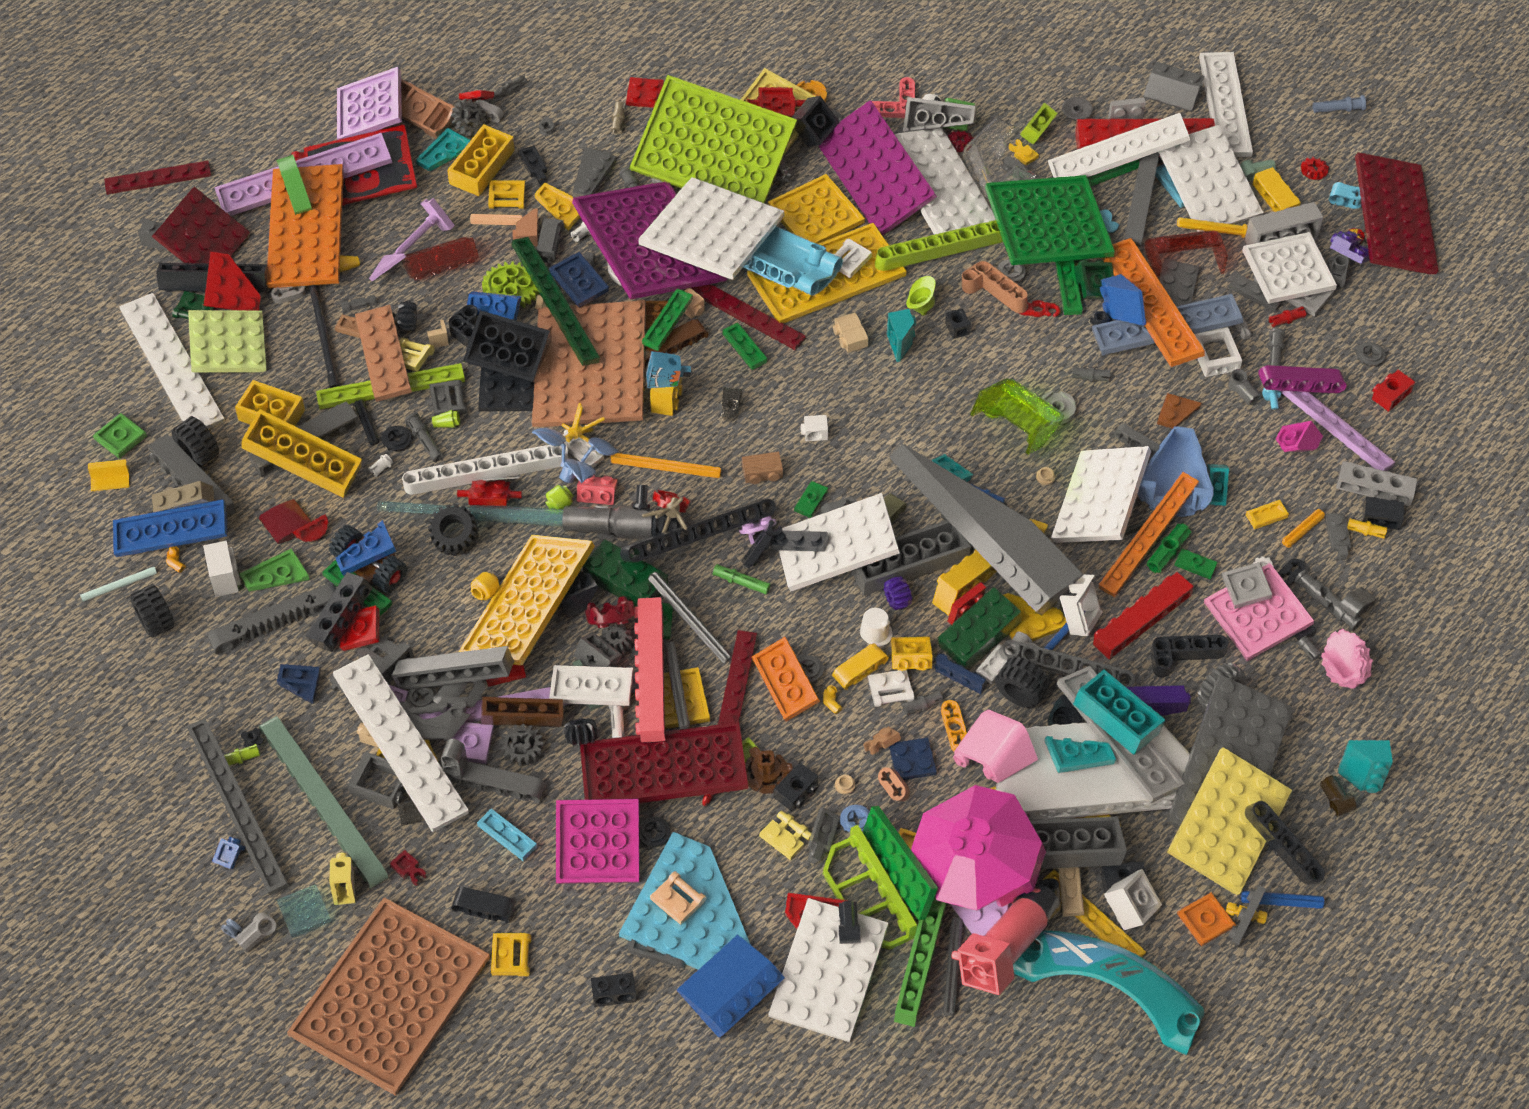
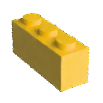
M1273 167L1254 175L1252 185L1273 212L1300 206L1299 198L1293 194L1289 185H1286L1280 174Z

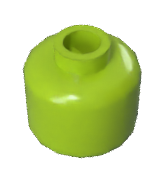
M556 485L546 493L545 496L548 501L545 504L551 511L555 509L561 513L565 506L572 505V498L574 496L565 485L563 487Z

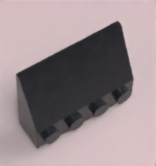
M480 310L463 362L534 382L552 338L551 332Z

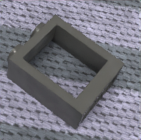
M365 752L347 784L349 793L394 809L403 799L404 786L399 780L390 797L363 788L362 786L372 768L397 776L385 758Z

